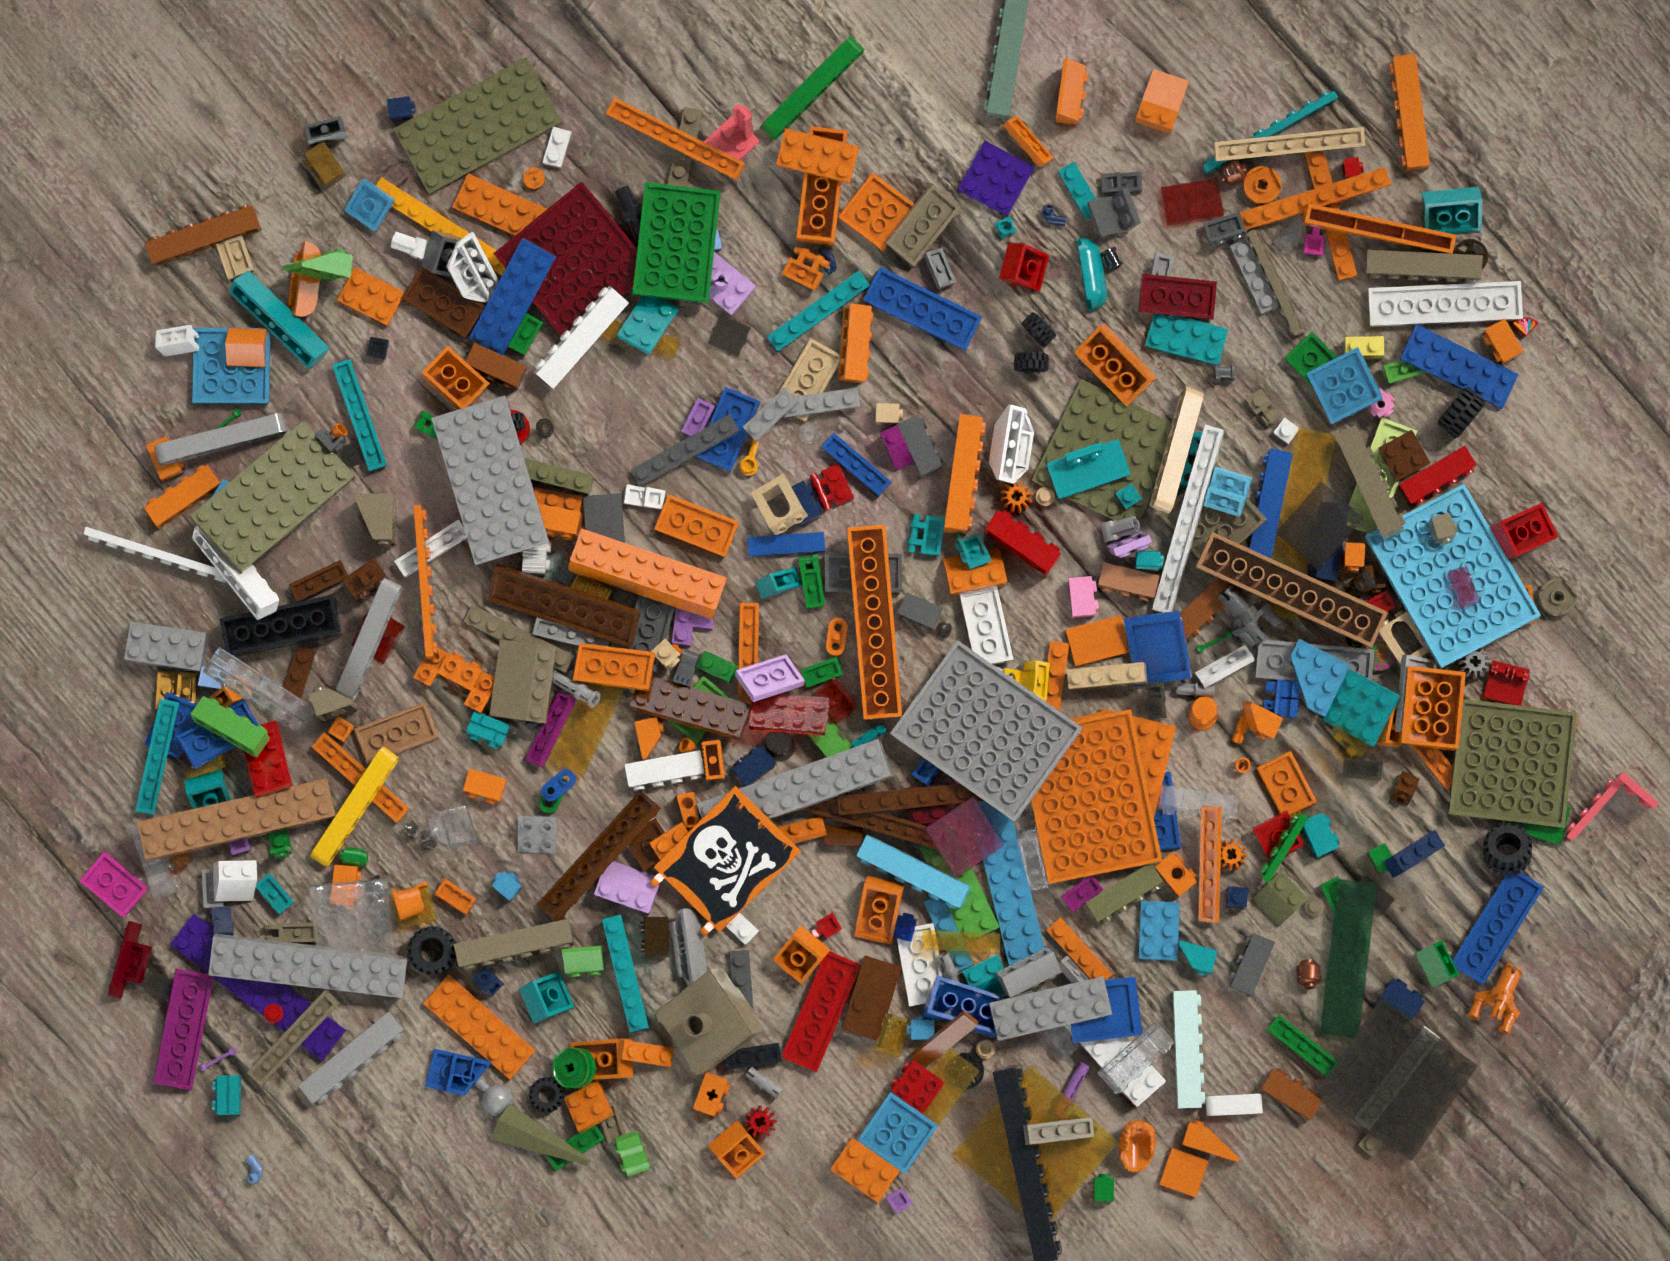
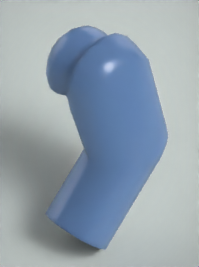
M252 1154L245 1159L251 1167L250 1174L247 1177L250 1184L258 1183L263 1172L262 1165Z

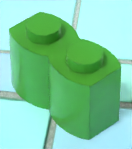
M637 1130L615 1137L616 1143L613 1146L616 1155H621L622 1160L619 1163L622 1171L627 1172L628 1177L650 1169V1164Z

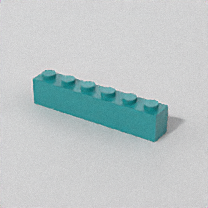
M248 270L233 281L228 292L308 369L324 359L329 350L325 342L307 327L298 316L292 315V311L262 284L256 276Z
M621 915L602 919L629 1031L634 1033L650 1029L623 918Z

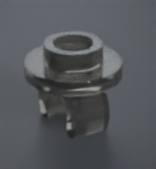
M428 829L420 832L423 841L421 843L422 849H434L439 838L436 835L431 836Z

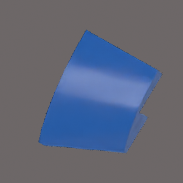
M434 1048L425 1086L465 1096L487 1067L490 1066L491 1061Z

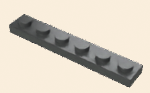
M729 414L631 469V472L639 487H642L740 431L732 415Z

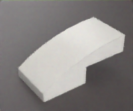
M627 484L625 486L623 504L662 510L666 490Z

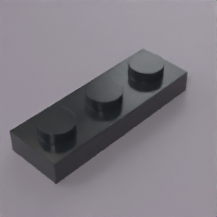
M779 1043L740 1048L723 1060L724 1071L782 1062Z

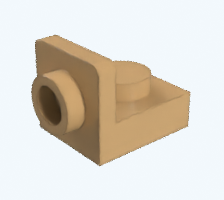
M666 639L651 651L655 652V657L666 669L669 666L673 668L680 662L678 659L681 657L680 653Z

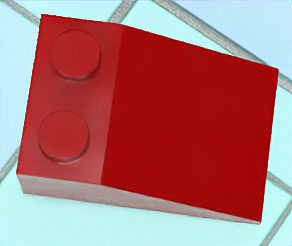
M1543 503L1490 526L1508 560L1559 537Z

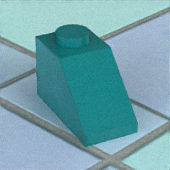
M796 567L770 573L755 581L762 599L782 594L802 585Z
M1179 941L1178 946L1191 969L1196 970L1195 974L1207 976V973L1211 974L1217 950Z

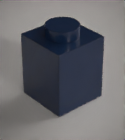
M410 96L387 99L391 122L414 118L413 113H416L415 101L411 102Z
M1228 886L1226 907L1246 908L1248 888Z

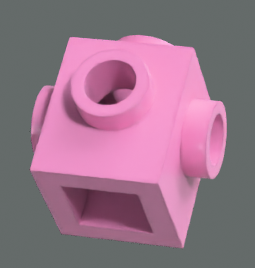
M1380 388L1379 390L1384 398L1381 401H1384L1385 406L1379 408L1377 402L1367 409L1374 417L1378 415L1380 418L1383 415L1386 418L1394 412L1392 408L1395 406L1393 404L1395 399L1389 392L1385 394Z

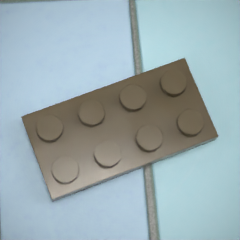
M931 183L884 243L914 267L959 211L960 207L937 186Z

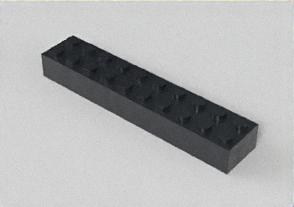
M1018 1064L998 1068L992 1073L1034 1261H1055L1062 1254V1245L1060 1240H1056L1058 1227L1056 1221L1053 1222L1051 1217L1054 1214L1052 1202L1048 1203L1047 1199L1050 1192L1048 1183L1043 1181L1045 1169L1044 1165L1039 1163L1041 1156L1039 1144L1025 1145L1023 1125H1030L1033 1115L1031 1107H1027L1026 1100L1029 1099L1027 1088H1023L1021 1082L1024 1080L1023 1070L1018 1068Z

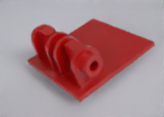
M1492 660L1483 697L1521 706L1526 684L1530 677V669Z

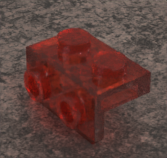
M835 677L811 695L835 725L852 714L858 707L853 697L848 695L843 685Z

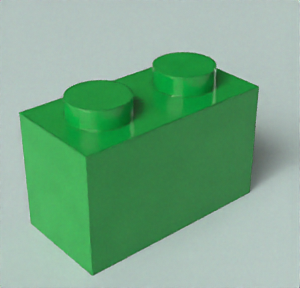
M1442 940L1415 953L1418 963L1422 966L1426 978L1433 988L1460 975Z

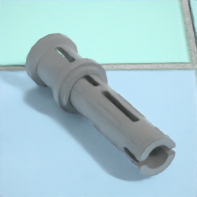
M554 670V684L572 693L578 701L586 702L591 708L598 704L601 696L599 692H593L588 689L587 685H579Z

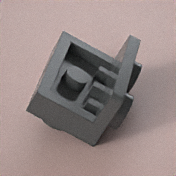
M1239 212L1203 223L1209 246H1222L1226 244L1225 241L1233 239V241L1241 240L1244 238L1243 235L1247 233Z

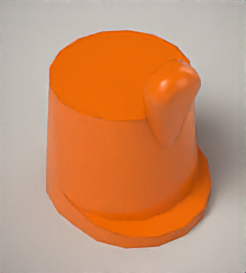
M1199 697L1193 700L1188 709L1191 725L1199 730H1207L1215 724L1218 715L1215 701L1209 697Z
M422 882L411 889L396 891L394 888L391 889L400 921L425 911L419 889L426 888L428 886L427 882Z

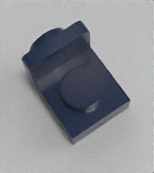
M486 966L472 979L489 997H492L504 985Z

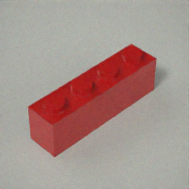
M1463 446L1400 483L1398 489L1409 506L1413 504L1418 506L1426 501L1424 497L1429 494L1433 497L1442 491L1441 487L1446 484L1450 487L1458 482V477L1462 475L1467 477L1475 472L1473 468L1477 464L1466 446Z

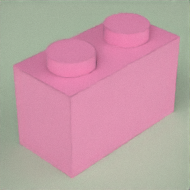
M1092 576L1069 578L1068 585L1072 619L1095 616L1096 611H1099L1098 600H1094V592H1097L1096 581H1092Z

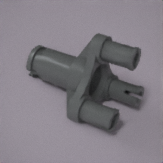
M1231 585L1227 586L1225 592L1222 591L1217 598L1221 600V603L1235 617L1232 633L1235 637L1238 636L1248 649L1255 645L1256 642L1258 645H1261L1262 641L1264 642L1268 636L1257 626L1259 617L1263 615L1273 628L1283 619L1271 608L1272 605L1268 601L1249 605L1236 590L1232 589Z

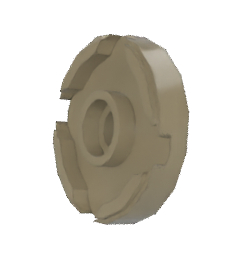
M1553 578L1546 581L1540 588L1538 594L1539 604L1547 614L1563 616L1575 607L1577 592L1568 580ZM1555 594H1558L1560 596L1559 601H1556L1554 599Z

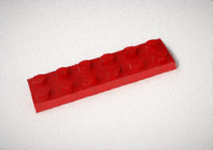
M828 952L821 961L781 1058L812 1071H818L859 974L861 964L833 952Z

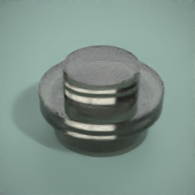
M411 821L410 824L406 823L402 832L405 834V839H413L419 826L414 821Z

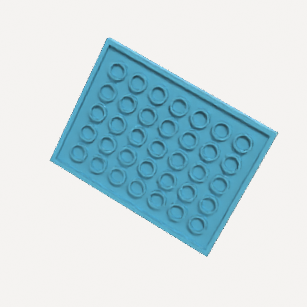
M1465 484L1403 515L1406 523L1403 525L1405 531L1386 540H1383L1379 529L1364 536L1440 669L1541 616ZM1450 513L1452 522L1455 521L1458 532L1451 543L1441 545V543L1435 544L1428 522L1431 517Z

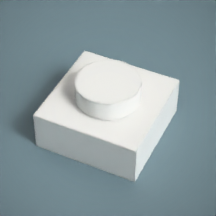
M1284 418L1273 434L1288 445L1300 429Z

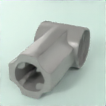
M1136 516L1100 524L1105 543L1119 541L1121 537L1138 533L1140 529Z

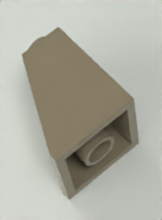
M354 494V498L375 543L380 545L381 548H391V545H396L397 499L393 494Z

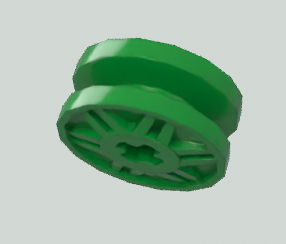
M565 1048L554 1058L552 1066L553 1076L562 1087L575 1089L586 1087L595 1077V1059L586 1049Z

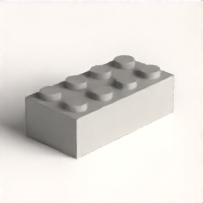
M130 621L124 660L132 663L200 673L201 667L205 665L209 635L203 632Z

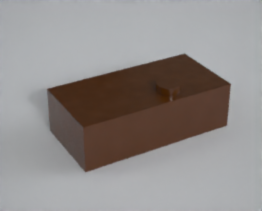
M864 956L842 1031L879 1042L901 972V966Z

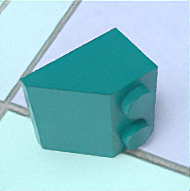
M222 769L184 780L186 795L192 809L232 800Z
M998 955L962 971L969 986L1001 996L1005 995L996 972L1004 969Z
M560 971L531 981L519 988L533 1024L574 1008Z

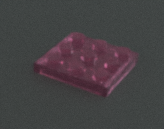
M974 797L969 798L924 828L951 873L956 878L1004 846Z

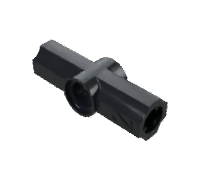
M624 186L614 192L622 209L621 213L625 223L630 228L634 242L638 244L642 211L639 204L636 203L630 186Z

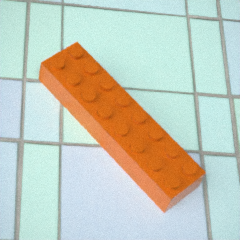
M585 529L580 531L567 570L712 620L727 577Z

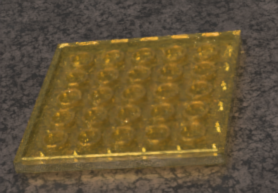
M1032 1065L1024 1071V1080L1021 1082L1023 1088L1026 1087L1029 1099L1026 1100V1104L1032 1110L1033 1118L1030 1120L1031 1124L1091 1117ZM998 1102L957 1149L955 1154L1023 1213ZM1093 1118L1094 1137L1038 1143L1041 1151L1039 1163L1043 1164L1045 1169L1043 1181L1048 1183L1050 1192L1047 1199L1048 1203L1052 1202L1054 1214L1051 1216L1052 1219L1119 1142Z

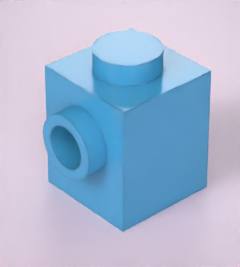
M505 871L502 874L499 872L492 880L494 882L492 886L510 902L523 888L517 882L519 878L511 871L508 874Z
M915 1016V1020H911V1024H907V1036H911V1040H928L934 1035V1020H927L925 1016Z

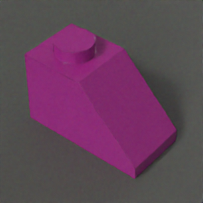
M898 425L880 433V438L896 471L914 463Z

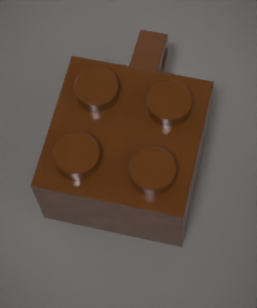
M373 557L369 562L347 577L342 578L353 597L358 602L361 600L364 602L372 596V592L378 590L384 578L388 580L389 578Z

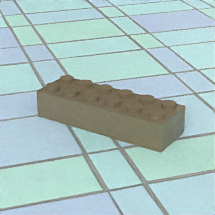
M569 919L456 943L454 948L458 967L470 971L477 969L476 965L483 964V966L488 967L496 965L495 961L499 960L506 963L515 961L514 957L521 956L524 959L533 957L535 952H540L541 954L551 953L553 948L559 947L560 950L572 948L571 944H575L571 922Z

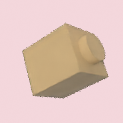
M876 403V425L896 426L899 421H903V409H899V404Z

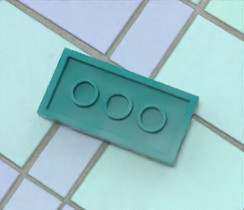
M1153 314L1145 347L1219 366L1228 329L1185 317Z

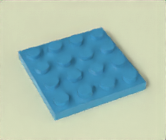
M194 328L199 338H194L195 342L199 345V351L193 352L192 403L269 404L271 332L267 329L265 367L227 366L225 341L229 328ZM248 328V329H266V328Z

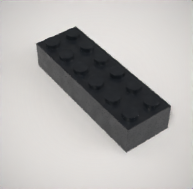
M333 595L278 606L276 612L259 620L251 612L220 618L226 655L229 658L343 635L337 604Z

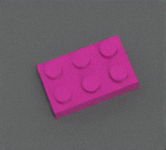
M105 851L80 880L83 885L123 918L129 914L149 890L144 883Z

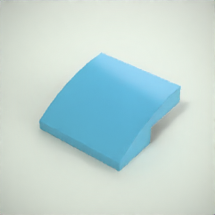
M1215 467L1203 506L1240 517L1248 496L1252 477Z

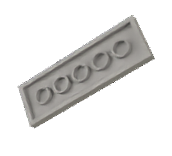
M1273 640L1262 641V644L1258 645L1255 678L1297 681L1296 672L1289 657L1296 643ZM1311 644L1349 664V669L1372 680L1374 649Z
M1104 976L989 1003L998 1041L1113 1015Z

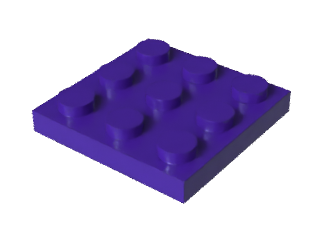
M984 141L957 191L1008 217L1035 167Z

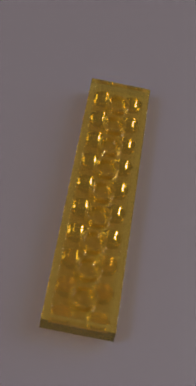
M1299 427L1271 559L1303 574H1307L1311 546L1315 537L1314 528L1318 522L1317 512L1323 500L1336 436ZM1269 602L1272 605L1271 608L1280 618L1297 620L1298 614Z

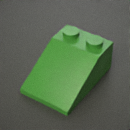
M335 249L334 252L325 251L324 254L283 265L282 270L328 281L350 278L353 255L346 254V251L341 249Z

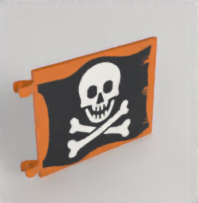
M735 785L654 866L659 873L650 883L653 887H656L665 878L708 921L700 929V933L706 936L713 928L721 932L801 850Z

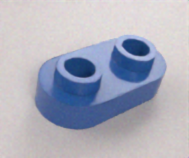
M568 769L561 770L543 785L541 790L542 796L548 801H556L575 785V774ZM565 775L570 778L568 782H563L562 780ZM549 788H554L555 790L552 795L547 792Z

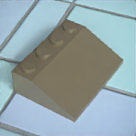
M500 639L489 716L547 724L557 647Z

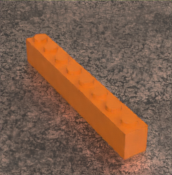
M1309 203L1304 205L1301 220L1303 225L1434 253L1453 254L1456 235Z

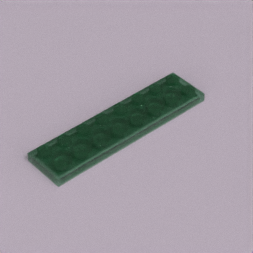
M1338 879L1320 1029L1322 1034L1359 1038L1377 884Z

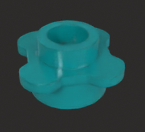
M1011 217L995 222V228L998 229L1000 238L1004 239L1007 235L1015 234L1017 231L1016 227L1013 226Z

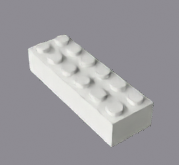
M1071 1024L1064 1026L1072 1035ZM1128 1037L1079 1042L1135 1107H1138L1166 1082Z

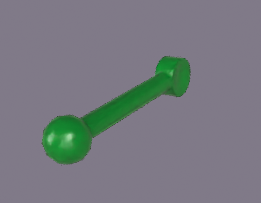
M235 409L234 414L216 429L224 427L235 417H240L242 414L241 410Z
M1227 631L1225 635L1205 645H1198L1197 651L1203 652L1205 648L1226 638H1232L1234 634L1232 631Z

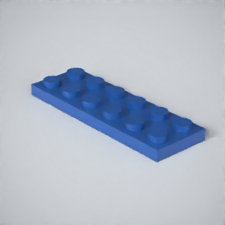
M522 238L469 338L500 355H504L556 256Z
M882 267L879 268L863 299V302L963 351H966L982 319V316Z
M1417 324L1414 326L1399 358L1461 390L1469 387L1486 402L1500 409H1503L1519 375Z
M1521 872L1518 875L1513 873V876L1508 877V874H1505L1454 956L1453 962L1457 970L1479 984L1484 985L1544 886Z

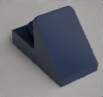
M211 907L212 938L214 934L233 936L231 907Z

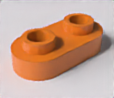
M842 618L832 619L828 626L826 650L832 656H840L845 650L848 626ZM836 625H841L842 629L840 631H836L834 627ZM838 644L839 649L833 650L832 645Z

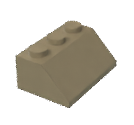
M324 686L314 689V693L309 694L316 716L323 722L360 710L359 705L352 699L329 688L325 689Z

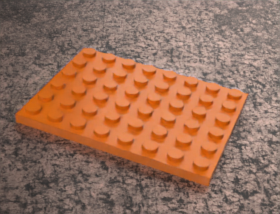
M1132 710L1074 721L1083 727V730L1031 801L1048 884L1161 862L1162 856Z

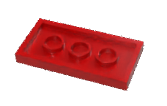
M277 720L261 724L267 730L270 740L257 758L244 751L256 798L293 786Z

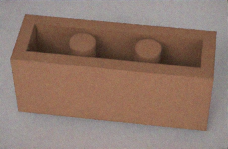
M1103 562L1097 587H1100L1103 592L1112 593L1113 590L1120 592L1119 595L1130 598L1131 595L1138 596V600L1149 602L1150 599L1154 600L1160 575Z

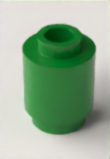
M345 847L340 852L339 861L343 862L345 866L366 867L369 852L361 848Z

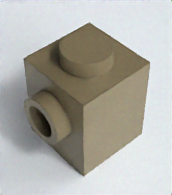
M1450 513L1431 517L1428 522L1435 544L1441 543V545L1451 543L1458 532L1455 521L1452 522Z

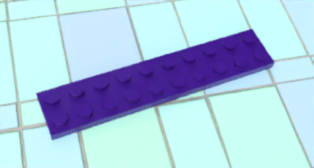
M193 914L170 945L209 974L213 942L212 927ZM214 976V979L263 1016L264 1010L268 1005L278 1004L281 1006L284 1013L283 1018L273 1024L284 1032L312 1004L287 984ZM328 1016L301 1045L321 1061H324L347 1030Z

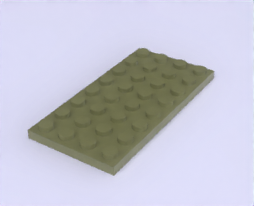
M525 57L395 127L393 130L427 192L431 195L465 177L468 173L476 171L563 123Z
M302 421L189 517L241 573L355 478V474L334 452L331 453L305 421Z

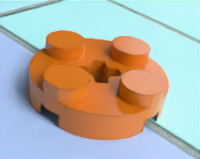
M1257 166L1246 175V179L1243 182L1244 193L1256 205L1271 203L1280 193L1281 178L1272 168ZM1259 181H1262V183H1267V185L1265 186V190L1259 189L1257 187L1259 185Z

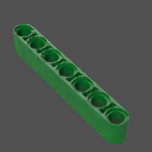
M852 36L848 37L761 124L760 128L775 141L785 132V128L788 129L861 56L865 49Z

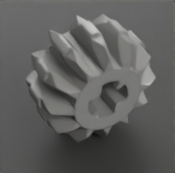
M1480 648L1478 652L1475 651L1463 657V660L1457 662L1458 665H1464L1460 672H1463L1465 669L1467 670L1465 677L1472 673V678L1476 679L1477 673L1480 677H1483V671H1489V668L1485 665L1491 664V661L1485 660L1489 656L1488 653L1481 654L1483 648ZM1473 658H1475L1476 662H1479L1475 667L1470 663Z

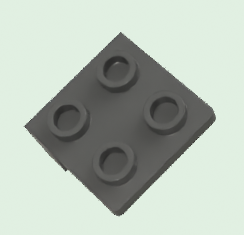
M1128 188L1120 190L1113 196L1087 202L1099 237L1128 232L1141 223Z

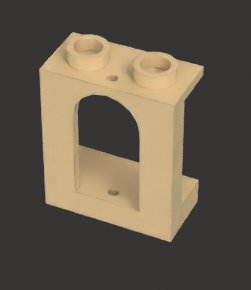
M784 473L751 492L769 528L775 535L785 532L789 527L802 522L808 516ZM784 493L790 505V511L784 517H776L767 502Z
M1404 610L1395 614L1394 617L1396 619L1390 623L1388 620L1384 621L1378 633L1398 662L1397 666L1400 670L1402 655H1405V653L1391 633L1392 625L1398 621L1405 622L1422 645V648L1411 654V656L1424 657L1430 653L1409 614Z

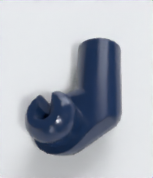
M1045 204L1042 208V215L1046 222L1052 225L1065 226L1066 217L1056 216L1053 206Z
M826 246L820 247L818 250L819 254L830 262L827 269L823 267V269L830 275L837 269L835 257Z

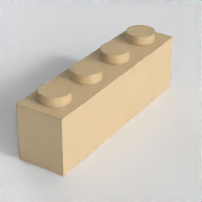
M1144 662L1067 670L1068 687L1071 691L1148 683L1146 664Z

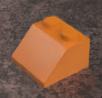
M738 1120L708 1145L736 1179L766 1154Z

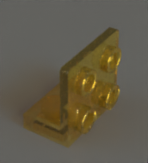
M1338 725L1331 730L1333 733L1332 738L1338 744L1342 743L1346 748L1344 751L1351 759L1354 757L1357 760L1372 747L1344 732Z

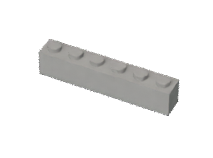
M391 1012L386 1013L299 1084V1088L312 1104H321L328 1098L327 1094L333 1090L335 1092L343 1086L342 1082L347 1077L350 1080L357 1075L358 1068L362 1065L364 1067L368 1066L373 1061L372 1057L374 1055L384 1053L389 1048L387 1045L391 1041L397 1042L404 1036L402 1032L405 1029Z

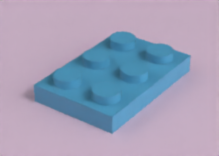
M1141 901L1138 959L1178 960L1180 902Z

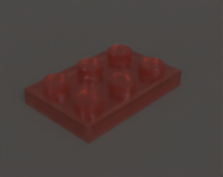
M1217 178L1161 187L1167 225L1224 216Z

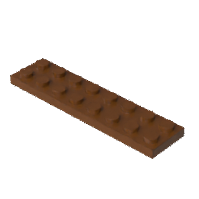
M500 564L495 566L487 600L630 648L633 646L641 614L640 610Z
M640 790L536 905L555 922L562 919L566 912L578 902L579 898L591 888L596 879L605 872L607 867L618 858V855L631 844V841L637 834L643 831L644 827L657 815L661 808Z

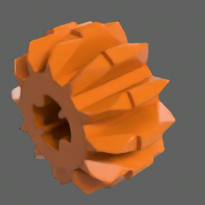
M1023 481L1019 482V486H1016L1015 482L1012 484V488L1006 484L1005 488L1007 491H1001V494L1006 496L1001 498V502H1007L1004 505L1005 509L1012 506L1011 513L1014 512L1015 508H1017L1018 513H1021V506L1027 510L1028 505L1026 503H1032V499L1027 497H1031L1033 493L1026 492L1029 489V485L1022 488ZM1014 493H1018V496L1021 495L1019 501H1015V498L1012 499Z
M1231 838L1229 845L1226 839L1223 840L1225 847L1221 845V861L1224 862L1221 865L1222 869L1227 864L1228 871L1232 870V865L1238 870V863L1241 865L1245 864V861L1240 858L1248 857L1247 854H1241L1247 848H1239L1242 843L1241 841L1234 845V838ZM1227 850H1229V852L1233 850L1235 852L1234 856L1236 858L1233 859L1232 857L1231 860L1228 859V853H1226Z

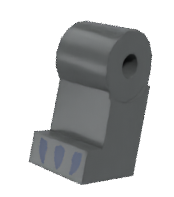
M684 650L673 679L674 683L691 687L699 653Z

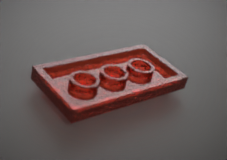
M777 694L755 702L752 701L749 730L826 736L830 698Z

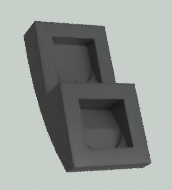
M1141 172L1101 174L1102 193H1117L1125 188H1128L1130 193L1143 192Z

